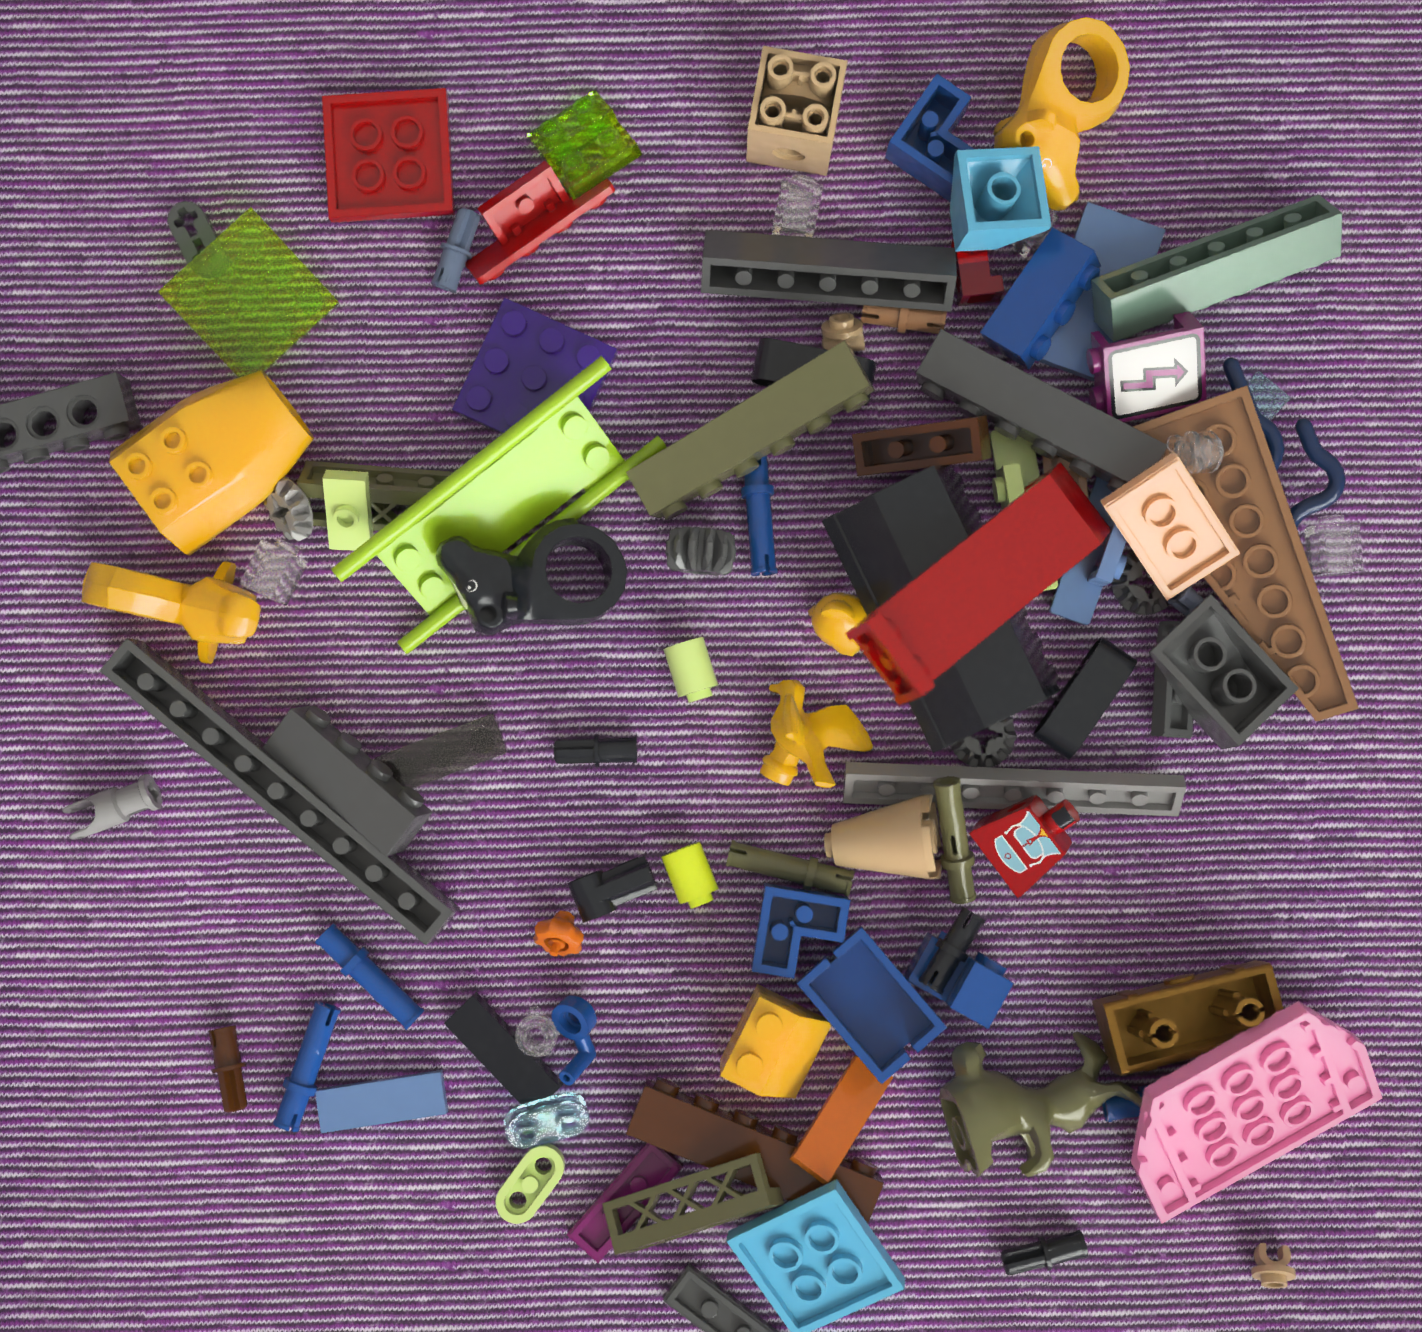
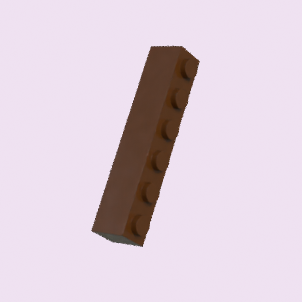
M657 1077L654 1082L646 1079L628 1124L627 1135L707 1168L760 1153L770 1188L780 1187L783 1199L788 1201L797 1199L824 1186L789 1159L800 1142L797 1140L799 1135L794 1131L779 1125H775L773 1130L758 1124V1117L740 1109H736L734 1114L718 1108L720 1103L717 1100L704 1094L696 1093L695 1098L679 1092L680 1086L670 1080ZM854 1157L852 1162L843 1159L829 1183L836 1179L868 1224L884 1185L881 1174L876 1172L877 1166L858 1157ZM751 1166L737 1171L734 1179L756 1187Z

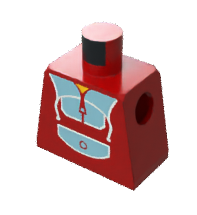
M1033 795L983 817L975 824L969 834L1015 896L1019 898L1067 853L1072 841L1065 830L1079 822L1080 817L1075 807L1066 799L1048 809L1040 797Z

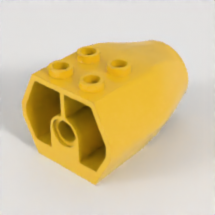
M263 370L208 387L178 402L111 451L109 463L157 529L184 554L190 556L262 503L276 489L278 481L286 477L314 440V436L281 390Z

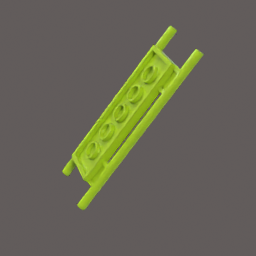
M602 356L331 568L335 576L343 582L377 555L430 615L397 641L406 654L413 651L464 610L458 600L451 580L437 564L436 553L441 542L453 536H461L479 548L503 552L580 490L584 489L586 492L545 525L561 519L575 518L578 520L629 480L626 473L628 470L667 448L663 440L657 435L625 461L578 396L612 370ZM539 530L533 533L530 537H528L525 541H523L520 545H518L508 554L518 556L524 548V546L526 545V543Z

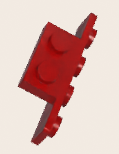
M546 161L542 162L477 208L497 240L466 261V268L480 285L486 281L498 278L509 265L521 257L534 253L542 242L555 233L567 230L573 221L588 210L600 207L607 197L615 192L613 184L600 171H595L566 192L551 166Z

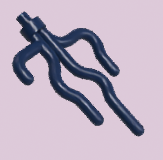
M1227 358L1223 362V370L1231 390L1248 386L1276 470H1278L1285 450L1283 436L1276 424L1259 411L1239 361L1236 358ZM1306 418L1299 419L1296 422L1295 429L1310 461L1326 472L1328 485L1322 492L1303 499L1290 508L1297 530L1304 518L1337 502L1344 492L1346 483L1344 468L1334 455L1322 447L1311 421Z

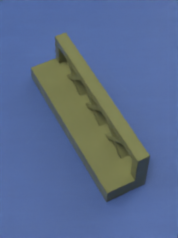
M306 461L297 481V486L301 488L310 503V498L324 499L322 478L326 470L368 472L371 507L376 510L372 514L373 530L380 531L397 517L391 510L396 505H408L410 507L453 472ZM312 512L313 526L327 527L326 513Z
M755 1153L602 1203L614 1253L619 1255L640 1251L784 1205V1200L780 1187L770 1188L761 1154ZM751 1166L758 1191L744 1195L730 1186L739 1169ZM726 1174L723 1182L715 1178L717 1176ZM705 1180L720 1188L712 1205L704 1207L692 1199L699 1182ZM687 1187L685 1194L679 1192L677 1189ZM665 1193H669L681 1201L673 1218L665 1219L654 1212L660 1196ZM727 1193L734 1197L733 1199L723 1201ZM649 1199L646 1206L639 1203L640 1201ZM630 1205L641 1212L642 1216L635 1230L623 1234L617 1209ZM688 1206L695 1210L684 1214ZM650 1218L657 1222L655 1224L646 1226Z

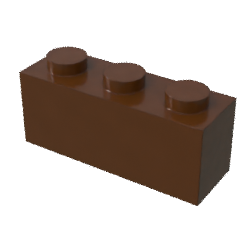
M987 415L852 434L857 476L928 468L933 465L944 466L983 461L992 458Z

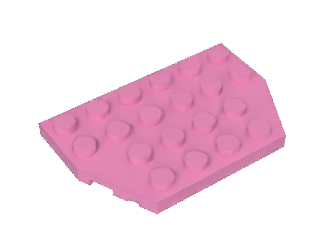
M1297 1001L1287 1008L1275 1012L1259 1025L1238 1033L1227 1042L1207 1053L1199 1055L1190 1063L1168 1075L1162 1076L1156 1082L1145 1087L1131 1164L1160 1222L1168 1221L1381 1100L1382 1095L1365 1045L1352 1032Z

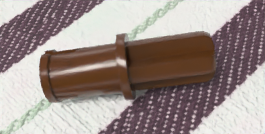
M236 1025L209 1030L208 1034L210 1036L215 1068L211 1070L212 1074H218L223 1109L228 1113L243 1110L247 1107V1098L241 1067H245L246 1062L241 1061Z

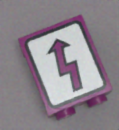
M1188 311L1174 314V330L1109 344L1100 331L1091 332L1092 348L1086 351L1089 371L1091 374H1094L1095 387H1090L1089 389L1091 406L1122 422L1177 411L1207 400L1203 325Z

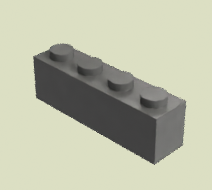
M316 706L291 708L263 746V749L386 857L403 852L433 813L423 804L424 798L414 789L407 786L403 787L392 777V770L386 764L379 760L371 759L361 750L362 745L356 738L348 733H341L330 723L331 718L325 711Z

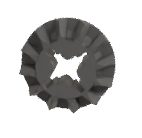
M1133 551L1125 555L1127 556V562L1119 580L1113 578L1112 590L1117 601L1128 611L1140 615L1155 614L1167 608L1169 603L1156 584L1150 587L1151 593H1149V597L1148 593L1145 592L1144 586L1129 584V582H1133L1142 576V569L1144 567Z
M1008 717L987 727L989 731L1000 733V737L987 740L984 753H981L979 740L972 738V736H968L950 745L952 751L962 762L972 767H992L1000 764L1012 753L1017 736L1013 718Z

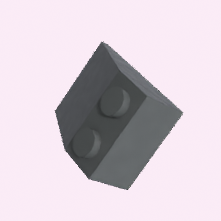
M1211 594L1148 652L1192 718L1221 749L1240 746L1299 689Z

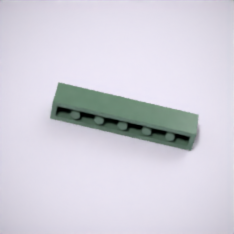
M1316 195L1091 279L1094 322L1115 342L1120 339L1129 338L1136 333L1157 325L1169 323L1173 320L1174 314L1188 311L1192 313L1197 310L1206 309L1215 303L1234 296L1243 295L1252 289L1271 282L1280 281L1287 276L1308 268L1317 267L1324 262L1340 257L1342 212L1321 195Z

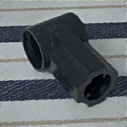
M645 855L619 864L617 867L603 872L601 869L567 883L583 923L618 909V905L658 889Z

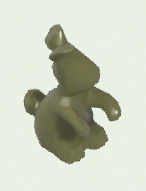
M1074 1032L1073 1038L1084 1058V1065L1071 1073L1057 1076L1045 1087L1023 1086L999 1071L984 1070L983 1060L986 1053L981 1043L964 1042L956 1046L952 1052V1065L955 1070V1076L940 1088L939 1095L958 1163L964 1172L968 1173L972 1170L977 1178L993 1164L991 1155L992 1142L1020 1135L1026 1145L1028 1157L1019 1169L1022 1174L1031 1177L1045 1172L1054 1159L1050 1135L1051 1125L1071 1133L1082 1128L1088 1118L1109 1098L1118 1096L1132 1101L1140 1108L1142 1098L1133 1088L1121 1081L1110 1083L1097 1082L1100 1071L1109 1057L1097 1042L1080 1032Z

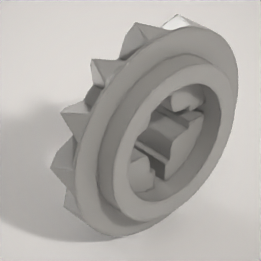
M283 477L278 481L276 489L263 503L268 508L270 513L268 518L274 521L276 530L282 531L284 537L288 540L295 539L299 542L309 537L312 533L313 513L311 505L301 488L287 477Z

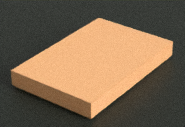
M1174 451L1100 500L1167 601L1240 554Z

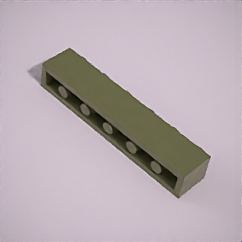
M844 340L628 470L626 473L649 515L656 518L664 516L665 520H670L688 509L685 504L697 496L705 499L723 488L721 482L736 474L737 478H740L759 467L757 461L769 453H772L773 456H778L788 451L796 444L793 439L806 431L813 435L825 429L832 423L830 417L843 409L847 413L859 409L869 401L867 395L874 392L875 389L853 350Z

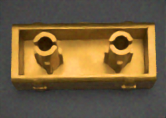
M1257 960L1238 965L1229 964L1221 966L1218 970L1198 975L1185 974L1165 979L1161 984L1132 991L1123 990L1116 992V995L1092 1000L1105 1053L1109 1057L1107 1059L1109 1068L1120 1076L1140 1071L1148 1072L1156 1070L1160 1066L1197 1058L1199 1055L1207 1053L1232 1039L1238 1033L1259 1025L1275 1012L1284 1009L1271 963Z

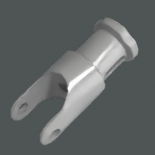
M144 774L139 777L138 782L120 789L111 787L63 808V813H74L90 806L95 807V817L90 825L71 833L69 838L73 840L82 839L128 822L130 816L144 810L151 809L156 811L161 809L162 796L153 777L149 774Z

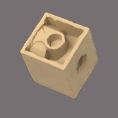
M763 46L748 124L746 162L827 176L848 61Z

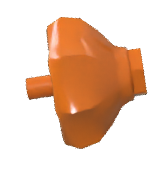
M560 910L552 919L542 920L536 924L533 939L534 943L542 946L545 952H550L551 956L561 955L565 957L569 954H578L582 950L584 934L574 924L575 917L570 912Z

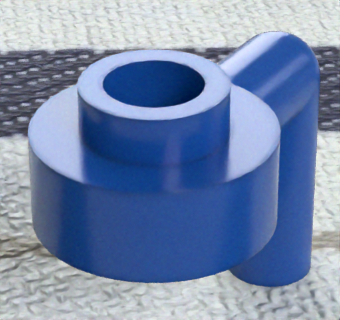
M574 995L566 996L552 1011V1021L555 1028L564 1037L574 1040L578 1053L559 1073L560 1080L566 1085H572L596 1057V1050L589 1034L596 1026V1013L588 1001Z

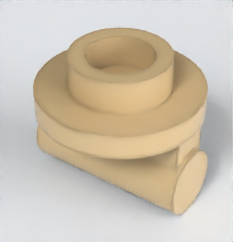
M845 312L833 314L829 317V320L821 325L823 336L822 349L829 350L845 340L853 352L865 350L863 323L861 320L854 318L853 314Z

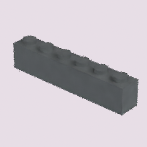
M706 230L702 258L701 293L951 312L957 278L955 248Z
M942 329L939 331L916 372L918 384L922 385L920 390L927 396L937 401H942L944 397L958 404V411L969 418L987 415V420L995 423L994 429L1000 434L1016 440L1018 436L1033 443L1031 448L1038 454L1049 459H1053L1056 455L1070 462L1069 468L1078 475L1088 479L1095 475L1108 482L1106 487L1112 492L1162 460L1168 447L1167 444Z

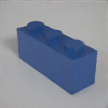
M1052 227L980 333L987 344L1028 370L1036 360L1040 361L1047 354L1051 346V338L1058 327L1066 325L1073 316L1076 308L1075 303L1083 291H1088L1092 288L1091 279L1099 277L1101 264L1095 251Z

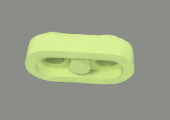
M539 1143L532 1146L503 1183L496 1196V1209L505 1221L521 1224L530 1220L560 1181L565 1169V1159L562 1152L556 1146L549 1143ZM542 1157L550 1160L552 1167L547 1171H542L537 1167L536 1161ZM514 1192H521L525 1195L526 1202L522 1205H517L512 1201L511 1195Z

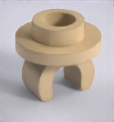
M1260 1243L1254 1250V1259L1258 1266L1251 1268L1252 1277L1260 1280L1261 1286L1266 1288L1287 1287V1281L1296 1278L1295 1269L1286 1266L1291 1259L1288 1245H1282L1277 1252L1278 1261H1272L1267 1256L1266 1243Z

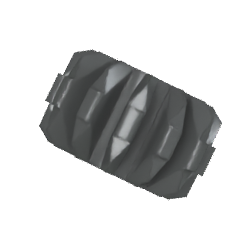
M676 527L670 530L669 539L666 541L665 554L667 556V566L673 571L715 576L727 575L732 572L733 562H735L736 558L735 536L730 532L710 528Z

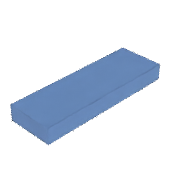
M443 1070L319 1088L315 1092L321 1133L448 1113Z

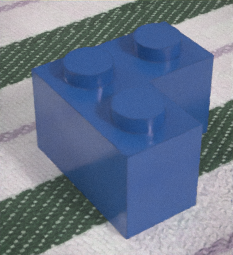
M936 74L889 141L885 158L951 202L955 153L957 150L974 149L952 134L965 115L971 96L939 74Z
M764 883L751 962L752 972L794 978L801 936L844 943L850 899L842 895Z
M941 931L937 938L927 932L904 977L910 983L944 1001L953 1010L989 1029L1014 984L1004 976L1007 968L978 951L975 958L968 956L965 963L960 961L941 995L932 990L928 985L926 986L918 979L922 976L939 947L935 945L938 939H944L947 933Z

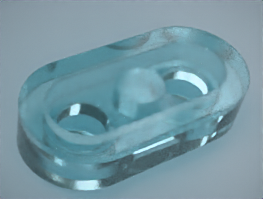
M570 1092L521 1104L512 1108L504 1118L506 1139L516 1148L528 1149L569 1138L581 1133L587 1127L589 1113L585 1100L580 1095Z

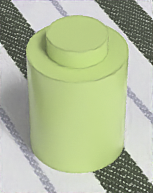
M703 637L663 649L678 698L687 696L688 702L691 703L713 696L711 688L718 686Z

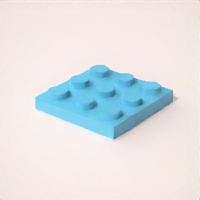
M837 1179L728 1231L726 1242L790 1332H811L905 1289V1277Z

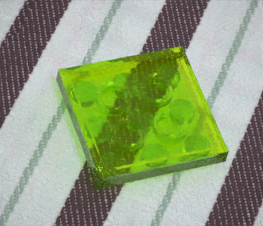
M251 207L158 291L238 377L260 370L266 372L340 304Z

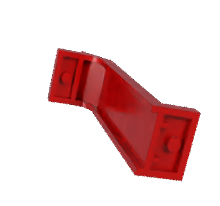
M1061 462L1028 483L1024 487V493L845 633L849 640L853 639L895 694L894 700L899 706L920 698L936 686L933 680L1100 546L1111 531V528Z

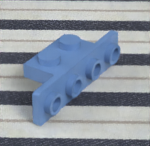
M1097 476L1089 500L1111 528V531L1100 546L1061 576L1049 609L1051 614L1082 625L1090 624L1102 588L1111 584L1113 578L1119 580L1127 562V556L1122 555L1126 540L1100 502V500L1111 494L1112 491L1106 487L1108 482Z

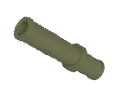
M954 776L941 777L933 783L944 854L940 857L942 868L947 870L950 901L955 904H966L976 899L971 867L975 864V858L968 845L960 788L961 780Z
M735 840L731 842L726 862L727 867L731 866L803 884L802 889L811 891V888L815 887L843 894L846 897L850 894L851 881L854 878L855 870H847L819 863L816 857L810 856L809 860L739 843Z

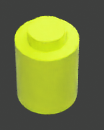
M700 841L661 856L679 904L688 902L690 909L714 900L711 892L719 888Z

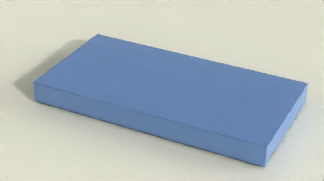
M1087 202L1073 239L1095 251L1101 264L1099 276L1157 255L1166 229ZM1091 288L1088 291H1083L1075 303L1076 308L1073 316L1066 325L1058 327L1051 338L1052 342L1047 354L1038 362L1094 382V374L1090 373L1086 359L1087 349L1092 348L1091 332L1100 331L1109 344L1114 342L1094 322ZM1125 338V339H1120V340H1117V341H1115V342L1123 341V340H1126L1127 338Z

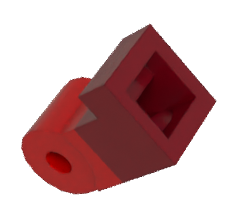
M954 239L951 242V248H955ZM987 250L956 252L957 278L955 288L958 306L998 302L1004 293L1002 275H990Z

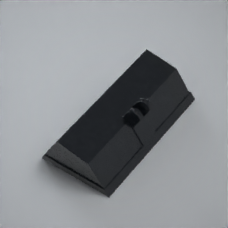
M933 465L873 493L855 505L837 512L822 521L867 615L981 526L979 521L982 518L976 506L970 504L964 492V489L967 487L960 473H955L952 465ZM1025 607L933 680L936 686L922 697L909 702L933 753L1032 707L1060 691L1056 682L1059 677L1053 665H1048L1041 651L1043 644L1037 632L1032 633L1025 618L1028 615Z

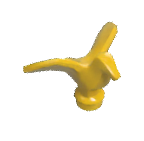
M796 679L783 680L778 684L770 685L769 691L779 694L781 699L771 719V732L776 741L775 747L770 755H765L762 758L763 764L760 773L776 783L789 786L794 776H798L797 765L798 761L801 760L807 765L816 786L822 788L834 787L836 784L825 763L824 749L831 746L852 751H870L873 744L868 732L847 704L826 706L815 712L805 713L803 709L805 687Z

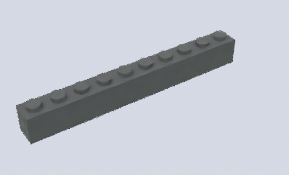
M126 638L99 670L423 944L427 945L432 942L460 909L459 906L397 854L386 857L263 749L265 743L143 641Z

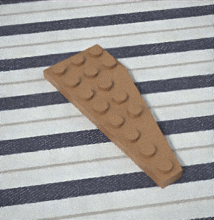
M1248 386L1133 426V428L1168 445L1163 458L1173 451L1177 454L1240 552L1239 555L1203 578L1251 638L1299 688L1294 694L1317 722L1359 709Z

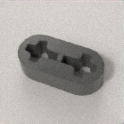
M182 201L175 204L168 213L167 222L187 264L202 278L213 279L219 277L227 268L228 257L208 216L193 202ZM186 214L196 218L193 221V225L198 234L194 236L182 226L185 223L183 216ZM202 244L211 254H215L211 257L213 264L209 267H206L202 262L198 263L203 259L198 248Z

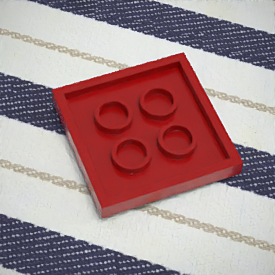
M446 88L322 96L328 218L332 223L455 215L449 102Z

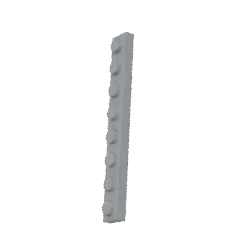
M846 762L843 803L892 805L920 795L932 794V802H935L937 807L936 792L933 786L934 781L941 777L954 776L961 780L960 788L963 808L1004 809L1033 795H1037L1048 809L1066 799L1075 807L1078 813L1178 817L1186 791L1184 775Z

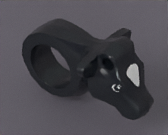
M575 518L556 520L543 526L526 543L518 556L479 548L461 536H453L441 542L436 553L437 564L451 580L461 606L470 617L473 629L476 633L484 635L496 634L517 623L566 626L586 625L603 617L612 610L625 590L627 567L615 541L596 527L578 524ZM574 545L583 547L593 553L601 563L605 576L603 591L599 597L593 601L576 603L567 601L556 594L548 583L545 570L547 557L552 551L559 547Z

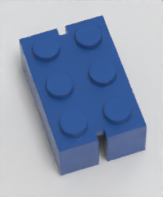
M859 926L844 939V943L841 942L832 950V953L836 956L832 962L824 956L803 974L796 984L877 1080L883 1084L911 1059L904 1049L909 1042L918 1053L942 1033L947 1026L866 931Z

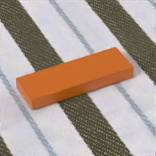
M855 1054L789 1159L823 1185L829 1183L893 1077H889L881 1084Z

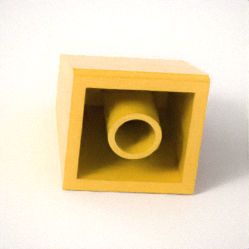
M757 984L720 1058V1076L758 1096L795 1099L830 1030L831 1024L826 1018Z

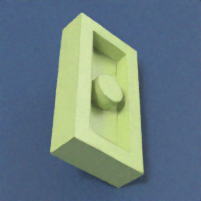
M326 470L322 479L329 549L354 551L373 536L368 472Z

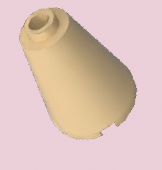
M920 795L832 824L831 833H825L824 835L826 857L833 858L835 865L840 867L930 880L940 879L942 870L941 859L935 860L934 854L938 853V847H941L936 804L932 802L933 795Z

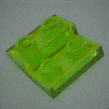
M596 90L579 98L574 104L553 118L544 121L539 127L527 134L537 152L551 166L563 188L573 200L642 156L636 141L618 122L612 108Z

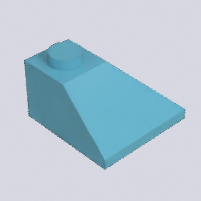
M1039 146L956 151L950 202V219L955 252L995 250L1051 228Z

